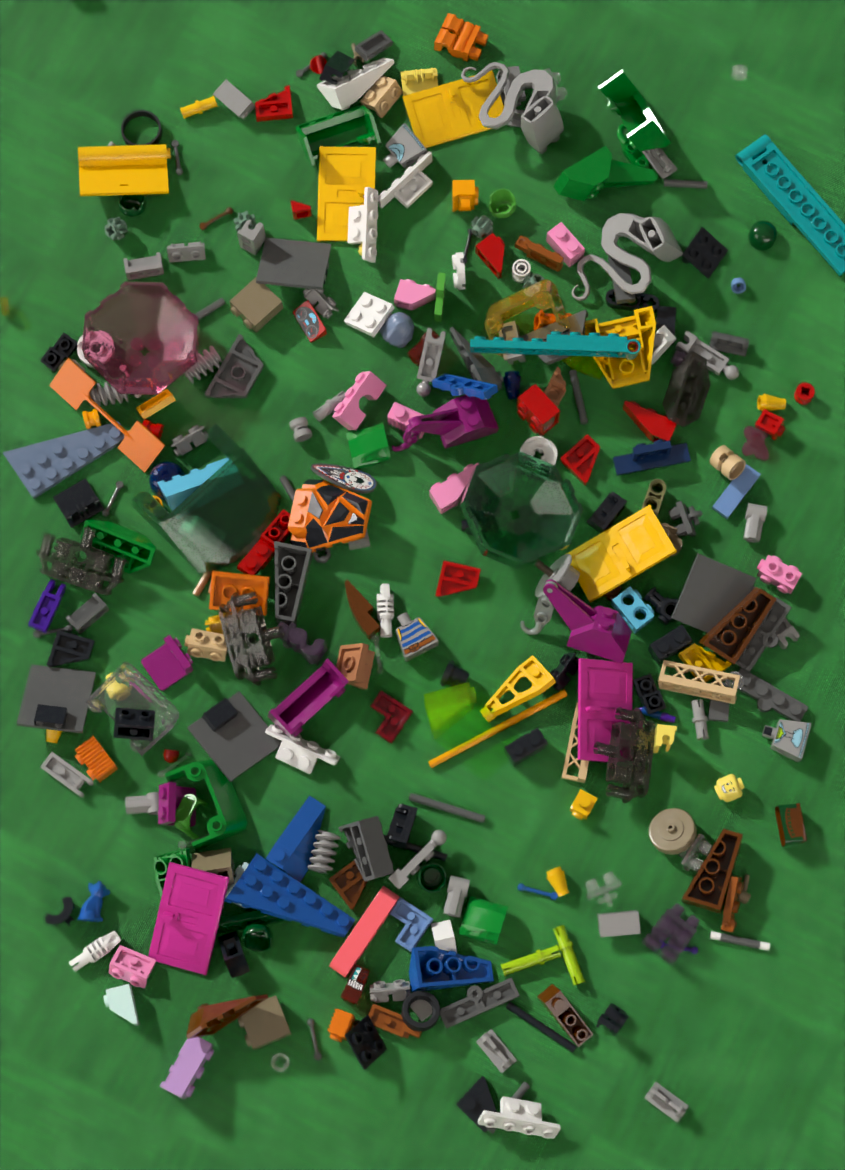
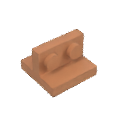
M364 643L341 645L336 668L349 681V685L360 689H367L375 652L368 650L369 645Z

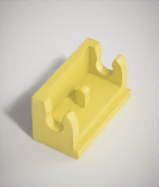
M657 724L654 730L652 753H658L659 746L661 747L662 744H666V752L670 750L674 742L677 726Z

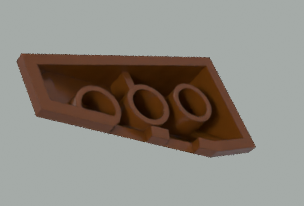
M267 994L211 1005L208 1003L202 1004L197 1007L198 1011L191 1015L186 1036L188 1039L214 1035L269 997Z

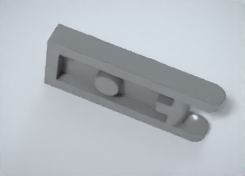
M53 752L50 753L40 766L42 770L81 798L84 797V794L79 789L85 781L91 786L94 784L92 780Z

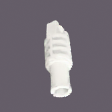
M381 584L380 594H377V618L380 621V637L383 638L392 637L394 595L390 594L389 584Z
M116 931L99 937L86 946L83 953L69 961L70 966L79 962V964L72 968L77 972L89 962L95 963L111 952L121 941L120 936Z

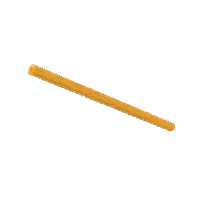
M563 689L428 761L429 766L432 769L567 697V692Z

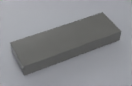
M608 256V263L627 283L633 285L629 267L618 263ZM612 280L616 303H634L636 300L635 294H629L621 290Z

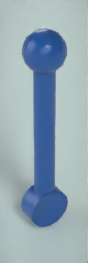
M522 883L517 886L519 891L526 890L548 896L551 900L558 898L556 892H544L526 887Z

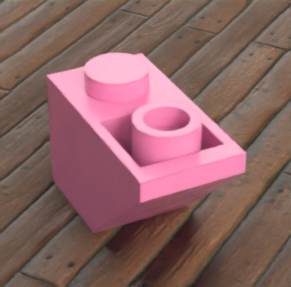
M400 279L394 297V306L413 311L435 300L436 289L428 284L420 285L410 279Z

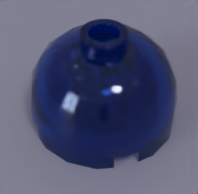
M162 462L152 469L149 476V485L155 496L165 500L157 482L162 480L167 482L172 480L173 476L180 475L182 477L185 475L184 470L178 464Z

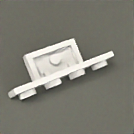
M430 151L422 154L414 166L408 167L400 179H395L391 187L379 195L378 204L381 209L394 197L408 209L433 185V181L422 172L433 161Z
M365 187L364 205L349 207L347 243L351 245L362 243V259L375 263L377 255L376 238L379 196L377 190Z
M271 724L265 731L266 734L282 741L275 758L308 774L312 773L318 758L332 765H336L341 758L335 751L323 749L316 742L306 741L299 734L296 737L293 735L288 737L275 724Z
M505 1096L500 1100V1113L484 1110L478 1119L479 1125H484L488 1128L494 1127L506 1131L521 1132L526 1135H537L546 1139L555 1138L561 1129L560 1124L542 1121L541 1103Z

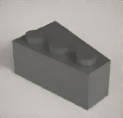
M378 815L338 827L340 832L345 833L349 841L346 843L348 849L352 848L356 855L354 861L364 881L394 873L393 863L388 853V845L385 841L382 824L379 821Z

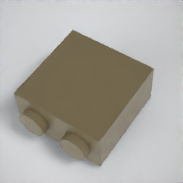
M256 277L229 301L230 311L236 317L240 316L244 320V325L249 330L253 329L256 333L283 309L282 301L265 284L256 283Z
M231 848L192 854L191 868L229 877L228 886L234 884V860Z
M276 995L266 999L238 1018L240 1027H245L247 1035L244 1036L248 1047L252 1046L254 1050L292 1035Z

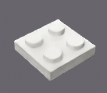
M364 292L344 319V322L352 328L375 337L395 307L389 302Z

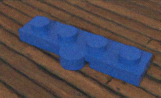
M446 373L432 380L433 387L439 388L442 391H451L452 396L465 394L468 397L474 396L481 400H486L498 392L497 385Z

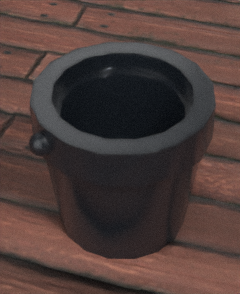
M453 660L449 661L440 684L442 687L447 685L463 690L470 672L457 666Z

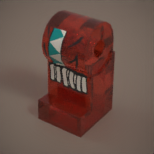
M355 964L340 998L358 1006L371 970Z

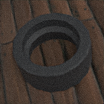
M416 991L405 999L401 1015L407 1027L414 1031L423 1032L435 1026L439 1019L441 1008L439 1001L434 995L427 991ZM425 1000L432 1006L433 1013L427 1022L419 1023L410 1017L409 1007L414 1001Z

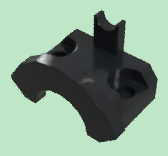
M64 897L62 899L64 904L63 911L59 915L48 913L45 917V923L57 926L65 921L70 926V922L75 921L70 916L75 908L72 897Z
M611 1002L605 1013L600 1016L596 1027L599 1028L603 1024L616 1037L628 1020L629 1015Z

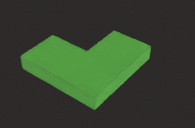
M439 273L437 278L434 320L442 322L446 273Z

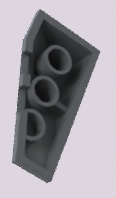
M453 327L449 328L450 335L472 379L495 384L498 391L501 390L504 379L500 371L496 372L494 366L480 353H470V343Z

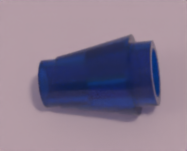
M519 371L505 372L503 379L508 399H518L521 384Z

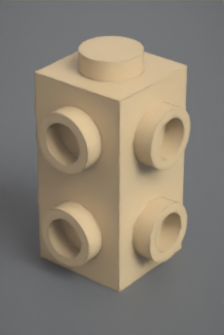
M192 628L190 635H186L184 646L188 647V655L225 662L230 635Z

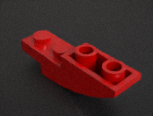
M284 509L261 534L260 540L237 565V570L243 574L257 575L261 569L266 567L275 555L274 541L284 543L291 533L288 530L290 513Z

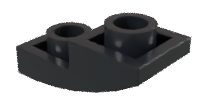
M658 306L656 332L665 325L675 336L676 307Z
M63 332L55 345L49 347L40 362L56 372L59 366L77 349L78 342Z
M651 674L633 680L635 691L648 715L667 708Z

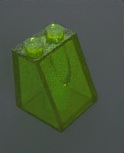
M469 682L423 694L424 706L433 738L437 739L474 709L477 696L474 687L470 688Z

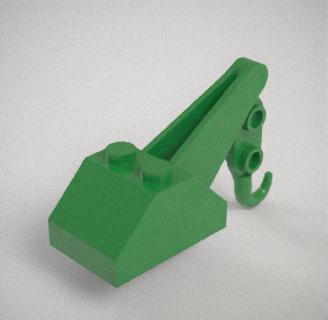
M621 124L617 129V137L620 141L622 152L630 164L612 160V153L607 146H604L563 170L553 187L561 196L585 201L589 198L591 200L596 198L600 194L599 191L604 188L652 185L657 180L658 174L655 170L649 169V161L643 152H640L638 149L635 151L629 143L630 140L623 134V130L626 127L624 124Z

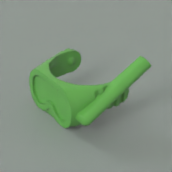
M187 794L182 798L176 810L175 827L197 841L201 838L190 829V818L192 812L199 804L205 807L208 804L193 794Z

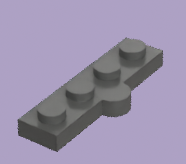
M775 597L776 601L736 662L737 665L748 672H751L766 647L773 648L778 644L779 638L775 633L792 609L791 606Z
M740 668L737 675H740L738 690L757 700L759 711L768 712L772 708L791 721H801L808 709L807 705L745 669Z
M512 977L483 991L480 987L474 985L467 990L466 998L441 1008L440 1016L445 1028L448 1029L511 1001L520 995Z

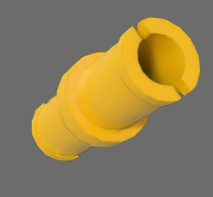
M212 96L201 101L196 100L195 103L181 107L180 110L185 119L198 113L201 115L203 111L218 107L215 97Z

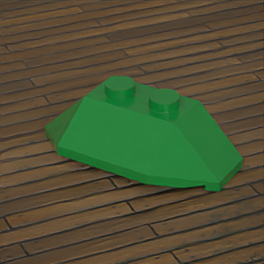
M85 520L80 538L85 542L95 560L129 574L151 566L156 547L145 535L113 522Z

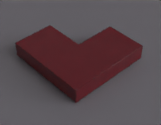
M383 691L379 692L370 705V708L386 717L375 733L392 744L413 714V711Z

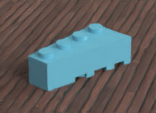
M227 457L207 464L204 469L196 468L190 470V474L182 477L176 475L170 481L164 482L162 480L157 483L168 506L178 520L231 489L236 488L243 483V480L231 459Z

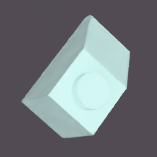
M126 984L106 989V995L103 996L105 1006L135 1026L140 1025L132 986Z

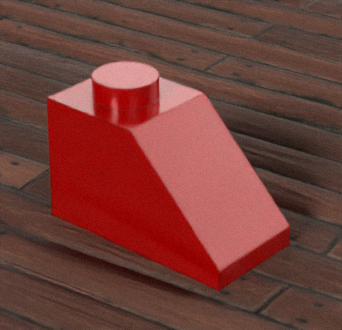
M492 233L476 245L475 253L499 280L502 276L505 244L499 236L496 237Z

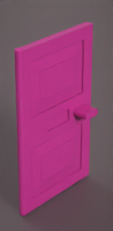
M580 658L578 665V760L632 765L633 663Z
M170 862L148 957L155 959L159 963L207 975L229 877Z

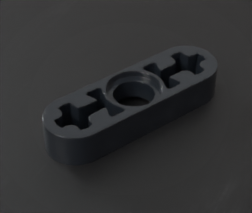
M614 289L609 290L605 298L607 306L628 311L648 307L649 301H653L654 313L659 306V299L650 294H635L638 303L634 306L628 303L617 304L616 300L612 302V295H615ZM641 299H643L642 307H640Z

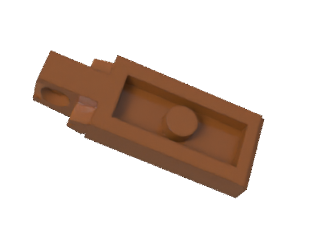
M521 235L515 243V248L527 253V257L557 272H560L563 267L564 258L559 253L551 252L545 249L543 245L535 244L529 238Z
M730 877L721 930L734 932L737 922L734 919V914L738 913L740 902L737 900L738 895L743 891L744 883L741 882L742 877Z
M376 1004L372 1005L368 1015L375 1027L401 1038L408 1039L409 1035L420 1038L422 1032L414 1031L407 1027L401 1014Z

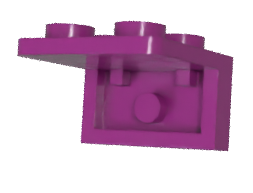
M171 635L164 638V645L141 660L142 665L161 691L166 690L194 671L191 666L193 663L188 653H182L180 650L182 648L181 643L177 638L173 639Z
M174 782L159 785L158 825L175 826L176 810L182 798L187 794L196 796V789L179 787ZM196 808L190 818V827L196 824Z

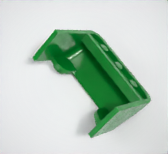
M623 70L598 86L599 90L608 99L607 106L611 112L616 111L629 132L627 137L630 139L629 143L635 151L637 149L641 152L664 148L672 143L645 97Z
M356 105L295 127L305 156L312 166L315 165V162L319 161L320 146L341 147L356 141L363 143V145L370 144L373 140L377 143L381 142L374 116L364 105Z
M213 760L192 762L164 774L168 782H173L185 776L192 782H199L204 779L206 781L219 815L210 818L207 823L209 836L191 843L195 851L245 831L248 822L233 783L226 778Z

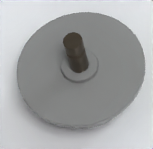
M570 554L561 556L550 567L539 559L535 562L534 566L544 573L535 590L537 598L544 593L545 582L549 579L555 580L569 592L574 588L579 579L580 572L570 565L572 562Z

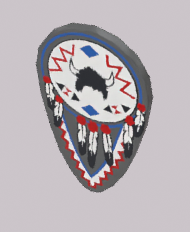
M323 463L311 465V470L315 474L344 489L361 494L370 493L376 489L377 482L374 477L362 470Z

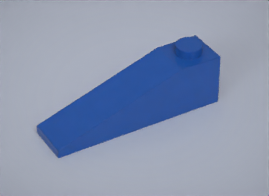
M309 796L265 859L301 882L309 870L307 868L308 865H311L309 859L313 857L311 853L315 849L313 843L317 842L315 835L319 834L317 830L321 828L326 806Z
M434 946L412 948L409 967L411 992L431 991L494 981L491 961L460 955L454 951H445Z

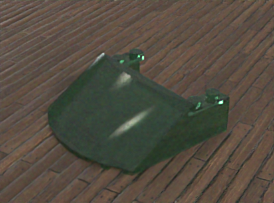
M217 424L210 428L208 437L229 460L169 514L148 492H140L132 499L133 508L198 574L216 569L220 570L246 556L260 540L261 534L276 518L281 502L280 494L244 448L241 449Z

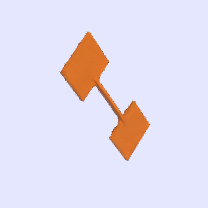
M68 358L49 386L75 410H78L84 400H87L124 434V439L118 446V449L145 473L166 445L138 420L130 430H125L90 398V391L96 382Z

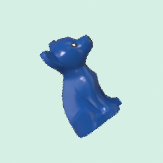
M98 881L95 884L88 883L91 896L82 905L77 920L89 922L103 921L100 915L103 905L102 898L109 895L110 890L106 889L102 881Z

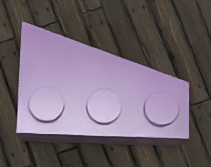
M200 1037L187 1038L175 1064L169 1069L170 1073L165 1082L162 1081L159 1087L184 1100L186 1097L190 1098L195 1089L193 1084L196 1078L200 1079L204 1073L205 1068H203L205 1061H210L215 1050L212 1049L214 1045Z

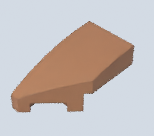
M559 367L556 368L544 391L558 408L566 393V382L562 378Z

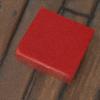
M293 200L290 201L295 220L312 216L309 205Z

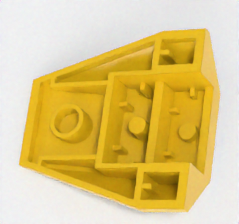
M652 306L634 310V316L599 324L597 319L585 322V335L600 333V336H608L609 333L620 334L619 337H627V340L636 339L641 345L638 356L632 360L617 357H593L612 389L650 381L656 321Z

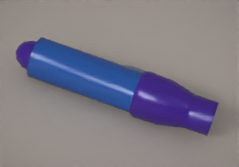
M644 707L638 709L643 715L675 723L676 717L668 713L658 711L648 715Z

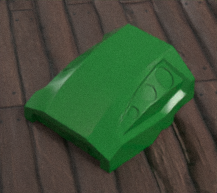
M383 422L372 427L346 433L354 469L365 468L391 460Z
M190 848L154 857L155 880L161 897L169 863L173 862L188 867L192 866L189 854Z
M470 896L458 935L497 945L508 906Z

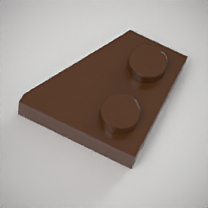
M352 861L329 878V881L350 910H353L368 882L364 881L355 861Z

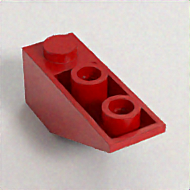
M634 401L624 402L623 410L650 441L671 440L677 426V421L673 417L657 414L655 410L640 407Z

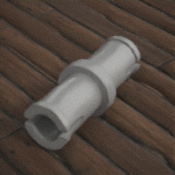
M341 391L331 400L327 399L324 405L313 411L317 421L320 422L329 414L335 413L334 409L344 400L345 392Z
M700 699L699 702L698 700L691 701L694 716L692 722L695 724L697 740H701V738L706 740L709 738L706 723L708 717L705 716L703 700Z

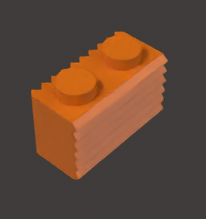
M94 735L74 749L77 752L75 758L81 766L84 763L89 768L86 772L92 780L97 779L100 783L118 770V767Z
M334 1009L335 1013H333L334 1016L330 1021V1028L327 1030L330 1034V1039L342 1043V1040L347 1041L344 1035L351 1030L355 1016L346 1011Z

